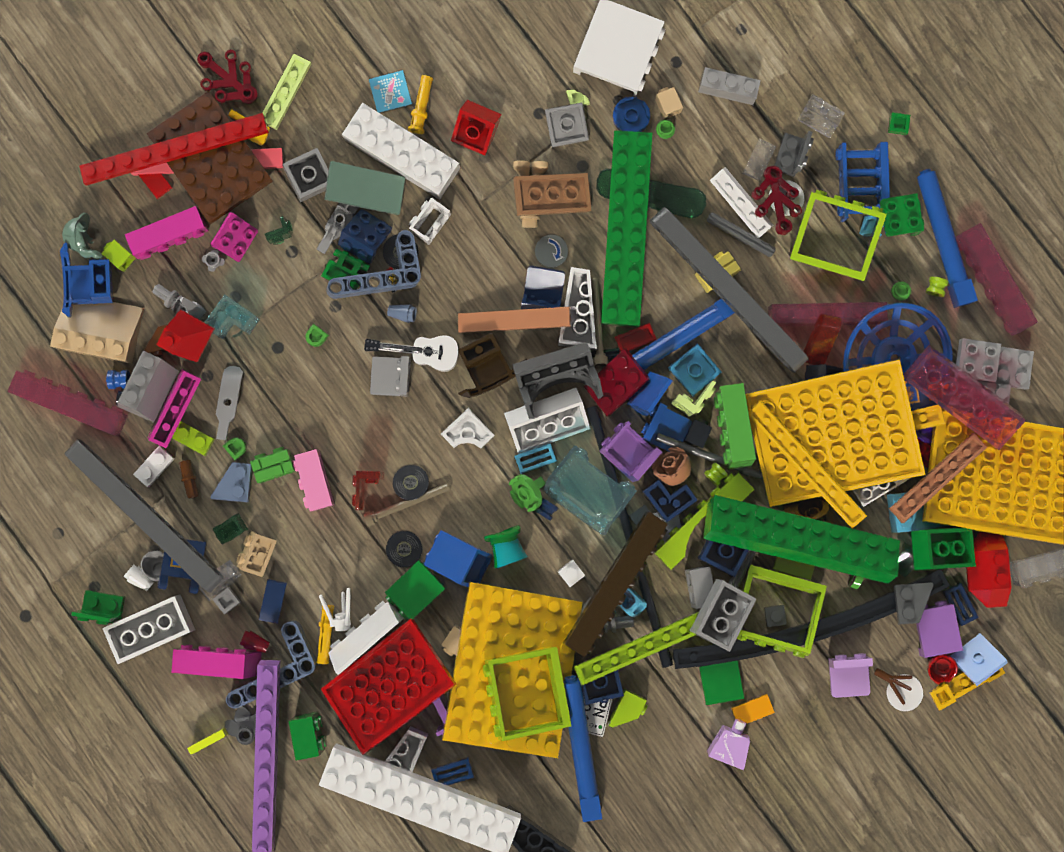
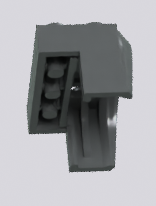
M587 342L512 364L529 419L535 418L533 413L535 398L544 390L557 384L567 382L583 383L593 389L598 399L603 396L600 379L594 367Z

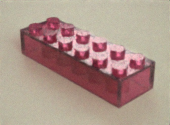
M930 345L927 346L904 373V378L908 383L998 450L1004 446L1026 421L1023 414Z

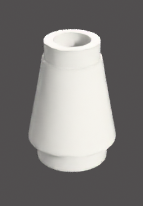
M134 564L124 575L127 582L145 591H148L154 583L142 573L140 566L137 567Z

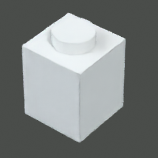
M573 559L558 570V573L569 587L585 576Z

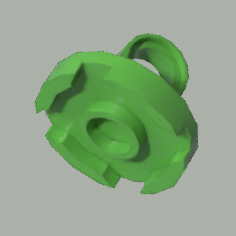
M522 474L511 479L509 482V486L511 485L512 487L510 495L514 502L521 509L527 508L528 512L539 508L542 504V495L539 489L546 485L544 479L540 476L533 481L528 476Z

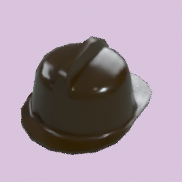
M818 497L783 504L784 512L824 522L826 521V514L830 509V504L824 498Z

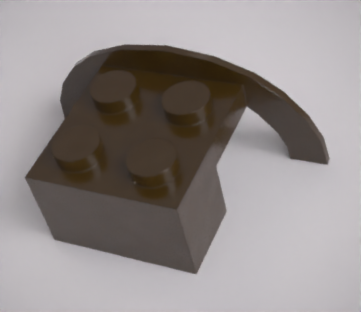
M492 333L458 349L459 355L476 388L465 389L459 392L460 396L471 398L484 394L516 377L514 369L510 370Z

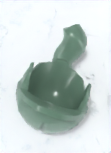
M83 212L79 217L73 218L65 224L62 232L63 241L68 243V247L71 250L80 253L82 257L100 260L103 255L99 251L88 250V243L93 244L94 242H91L93 238H90L87 234L90 222L89 214Z

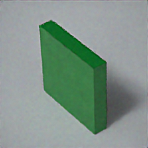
M738 661L699 667L705 705L744 699Z

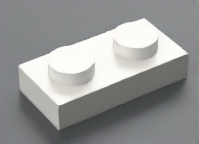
M158 446L133 475L145 486L150 487L175 458L162 446Z

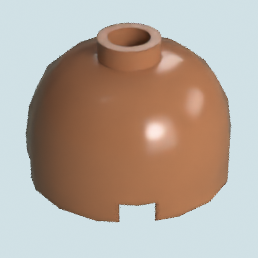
M671 447L668 449L670 452L665 454L662 452L654 461L652 470L661 483L668 486H676L689 477L691 461L683 449Z

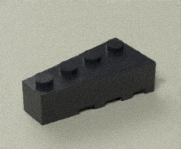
M510 805L506 807L507 809L520 813L518 810H516ZM520 813L521 820L512 844L519 852H575Z

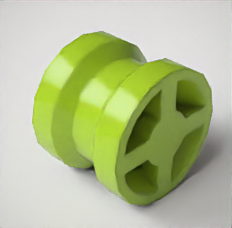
M929 277L930 285L926 288V293L936 297H945L946 292L944 289L948 286V280L940 277Z
M716 462L712 464L710 470L704 472L705 476L716 486L720 484L723 478L728 476L726 471Z

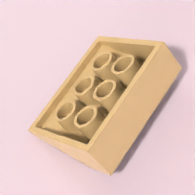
M116 302L73 305L71 318H68L61 310L53 330L50 347L132 364L144 308Z

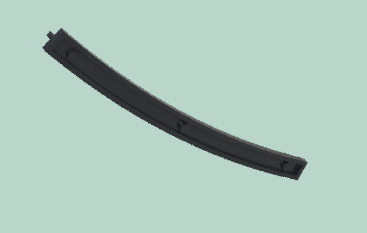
M937 569L909 583H933L930 596L950 586L941 569ZM894 591L819 619L813 642L853 630L897 612ZM810 622L762 634V636L802 646L805 644ZM747 639V641L736 640L730 652L715 644L673 649V660L675 669L738 661L779 651L774 650V646L767 644L766 647L754 644L755 641Z

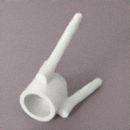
M347 588L346 599L345 592L341 593L342 613L335 614L334 619L323 596L319 595L329 619L330 627H335V631L349 630L351 628L350 588Z

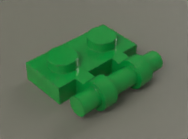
M336 249L333 255L339 258L337 263L329 260L321 277L330 281L333 278L360 275L358 274L359 271L368 272L370 265L350 256L349 252ZM347 262L353 265V269L350 270L344 267V263ZM357 282L350 283V287L353 290L359 289L360 286Z

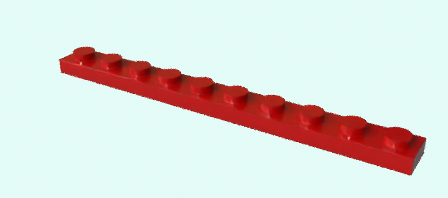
M263 113L93 161L79 167L83 183L87 186L269 133L265 116Z

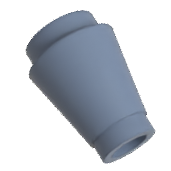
M412 304L389 305L387 315L410 323L416 319L417 308L413 307Z

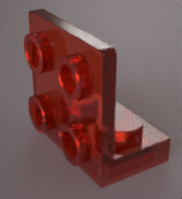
M356 471V475H353L352 479L353 487H356V495H352V506H355V510H364V480L365 483L379 484V480H384V472Z

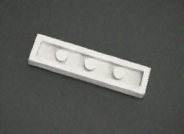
M726 167L710 180L757 238H760L774 226L766 215L762 218L756 216L755 209L758 205Z

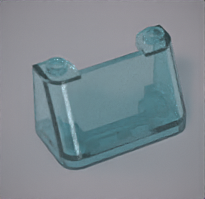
M574 445L548 477L544 491L550 498L595 531L606 535L635 496L637 490L628 481L620 482L619 484L588 462L589 458L586 450Z

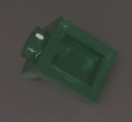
M904 543L902 551L899 553L898 573L906 577L914 569L912 545L909 546L907 543Z

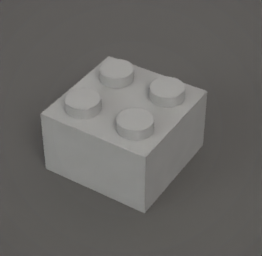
M318 148L283 163V169L300 202L326 191L329 170Z

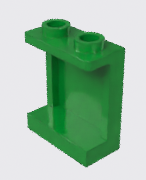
M418 560L385 591L387 595L385 598L392 606L396 604L399 607V613L405 620L408 618L414 619L446 587L424 566L421 560Z

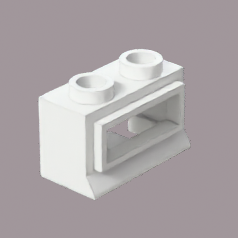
M433 198L429 202L426 200L420 208L421 213L418 217L414 216L409 223L410 231L428 245L451 216L450 210ZM436 209L441 214L427 233L423 235L418 229L432 210Z

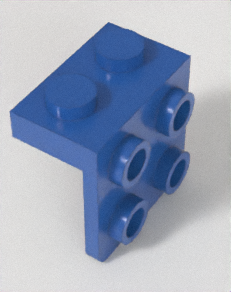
M660 403L651 411L650 416L652 418L650 423H645L641 431L644 434L642 438L670 452L668 449L672 446L656 441L657 434L660 433L683 442L692 421L668 409L667 405Z

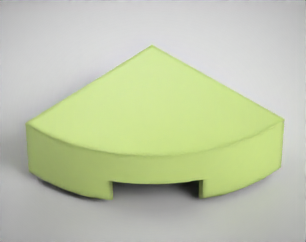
M576 90L566 91L570 105L581 102L583 107L590 105L588 98Z

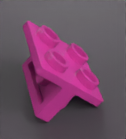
M230 212L212 240L211 247L240 262L258 230Z

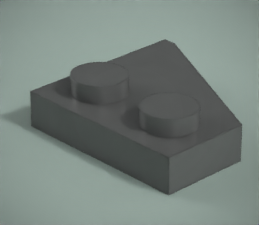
M933 583L894 585L898 625L920 623L933 588Z

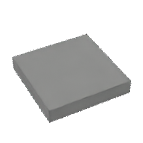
M582 102L545 109L552 148L589 141Z

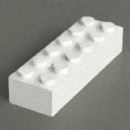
M364 103L361 104L342 133L346 142L402 177H405L439 200L460 170L459 162Z

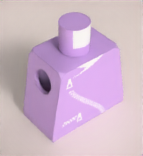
M735 719L732 728L723 725L707 750L708 756L744 770L750 744L749 736L743 733L746 723Z

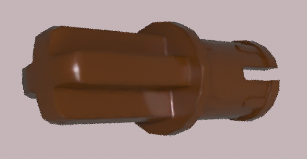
M191 460L179 462L183 478L181 482H184L187 498L198 497L199 494L195 482L197 477L194 476Z

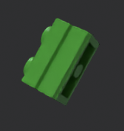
M280 447L272 450L273 454L266 456L265 453L254 456L255 460L250 461L257 483L261 484L296 472L293 466L291 451Z

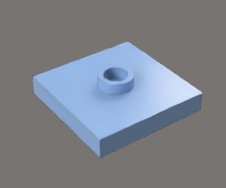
M981 633L962 646L963 651H958L951 655L955 659L957 666L976 686L980 685L1008 663L1006 658Z

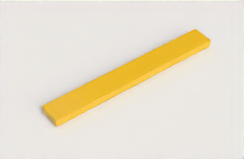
M761 400L748 411L749 418L852 529L867 517V514Z

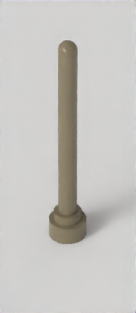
M594 277L591 279L597 349L596 354H594L593 364L594 367H605L608 364V357L604 353L599 282Z
M446 483L426 491L418 499L404 500L377 512H370V510L362 514L367 527L373 526L380 518L447 492L451 489V485Z

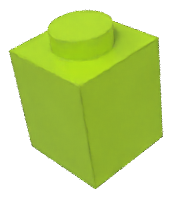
M116 240L107 243L103 249L104 251L101 253L123 272L136 259Z

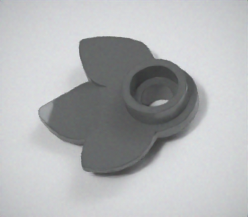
M241 706L236 710L234 720L224 722L225 729L229 735L236 737L240 744L249 745L255 740L256 713L252 715L247 708ZM244 731L249 733V738L243 736Z

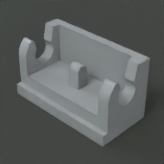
M710 566L685 570L691 608H702L713 586Z

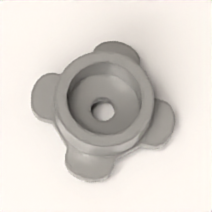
M216 249L202 257V261L206 263L210 272H214L217 267L225 264V260L219 256V251Z

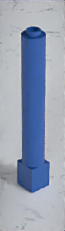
M931 169L919 172L920 175L917 177L950 285L947 288L953 308L978 301L972 279H968L936 171H931Z
M720 299L632 356L641 368L645 370L721 321L729 318L735 312Z
M567 676L563 682L571 720V727H568L582 819L583 822L602 819L582 685L576 676Z

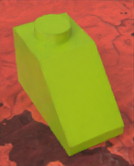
M624 688V696L619 698L608 721V726L615 727L638 719L640 714L644 715L648 707L646 704L647 700Z

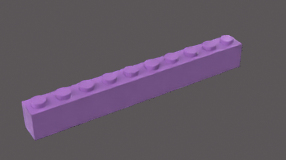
M260 660L257 665L252 852H275L281 660Z

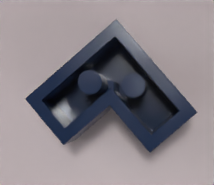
M657 480L642 491L657 514L666 523L698 500L687 484L669 494L660 480Z

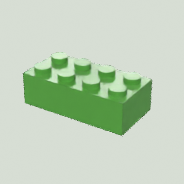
M744 383L720 386L716 397H714L715 409L718 408L717 425L722 430V434L719 437L720 444L725 449V453L722 454L724 465L727 464L728 470L751 467L756 460Z

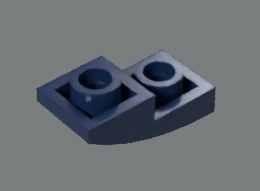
M267 579L259 616L260 621L278 624L287 583Z

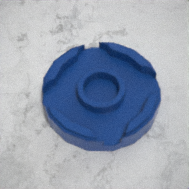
M625 97L614 108L613 122L619 131L642 132L649 124L650 109L646 102L637 99V97Z

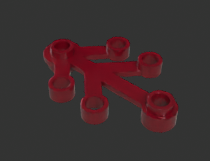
M227 50L225 52L229 73L214 62L209 52L204 51L198 55L197 61L202 68H210L224 79L214 81L208 78L202 79L200 85L203 90L210 91L212 89L233 87L237 90V92L225 93L223 90L216 91L215 98L219 103L229 100H241L245 104H252L257 100V90L251 86L250 73L252 67L248 62L244 61L239 65V69L243 73V85L237 80V54L234 50ZM230 54H234L232 59L228 58ZM207 56L208 58L206 61H202V57ZM245 65L249 66L246 71L242 70ZM206 82L210 83L208 87H204ZM250 91V96L246 97L245 93ZM224 94L223 99H218V96Z
M769 166L764 170V181L752 191L751 195L755 200H760L765 195L764 191L769 185H771L772 192L763 204H760L755 209V214L760 218L764 217L774 202L777 217L775 230L779 235H787L792 230L793 225L789 219L785 218L783 204L789 208V214L792 217H798L802 213V208L791 200H794L799 195V191L782 178V171L779 167ZM779 186L786 191V195L780 191Z

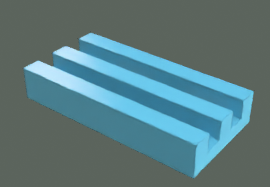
M551 443L515 456L521 474L557 461ZM549 449L547 453L520 462L519 458ZM548 456H551L552 458L550 460L530 466L525 469H523L522 467L525 464L537 461Z

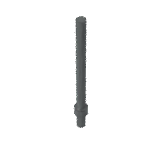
M660 433L656 436V441L672 447H679L686 452L727 467V464L724 465L723 457ZM752 466L734 469L747 477L750 475L763 480L762 472L753 469Z

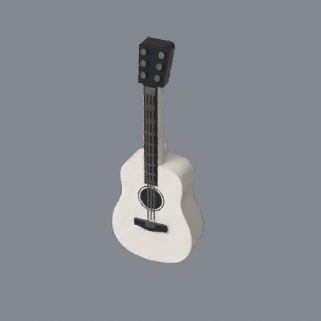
M444 335L432 339L419 337L415 340L414 346L381 343L377 340L366 339L364 347L366 352L384 350L411 353L416 364L429 365L441 372L452 370L457 364L459 355L456 341L452 337Z

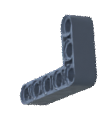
M403 230L395 240L399 269L333 278L328 282L326 288L327 295L333 299L415 287L421 279L413 234L408 230ZM406 237L409 240V244H402L400 238ZM403 256H410L413 262L406 263ZM407 274H413L416 281H409ZM388 277H395L397 284H390ZM375 279L379 285L372 287L369 284V280ZM357 282L360 288L353 290L350 287V283ZM336 284L340 287L341 291L335 293L331 290L330 286Z
M294 620L285 623L281 629L282 636L294 662L280 668V688L311 674L318 665L302 626ZM289 625H293L296 628L295 635L288 633L287 627ZM296 643L303 644L304 651L302 653L296 651ZM305 660L311 662V670H306L303 667ZM286 669L293 670L294 677L292 679L286 676ZM257 679L228 693L226 696L227 705L231 708H239L256 700L257 695L251 693L250 687L252 685L257 686ZM233 694H238L241 697L240 703L233 701Z

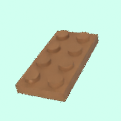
M588 173L515 176L513 178L517 216L592 211Z

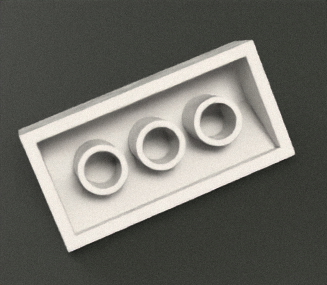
M577 388L534 402V419L528 418L525 406L504 413L518 454L590 429L584 405Z

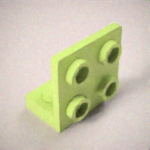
M711 381L694 404L692 403L693 400L685 394L683 396L677 395L671 404L689 417L693 414L697 415L705 405L702 403L704 399L710 398L716 390L713 387L716 382Z

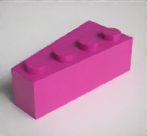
M181 645V648L173 649L171 673L238 679L257 676V665L261 660L262 652L246 651V649L228 650V648L223 647L211 649L210 646H199L198 649L193 648V645Z

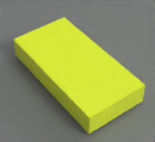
M223 728L187 749L190 754H194L226 737L228 733Z

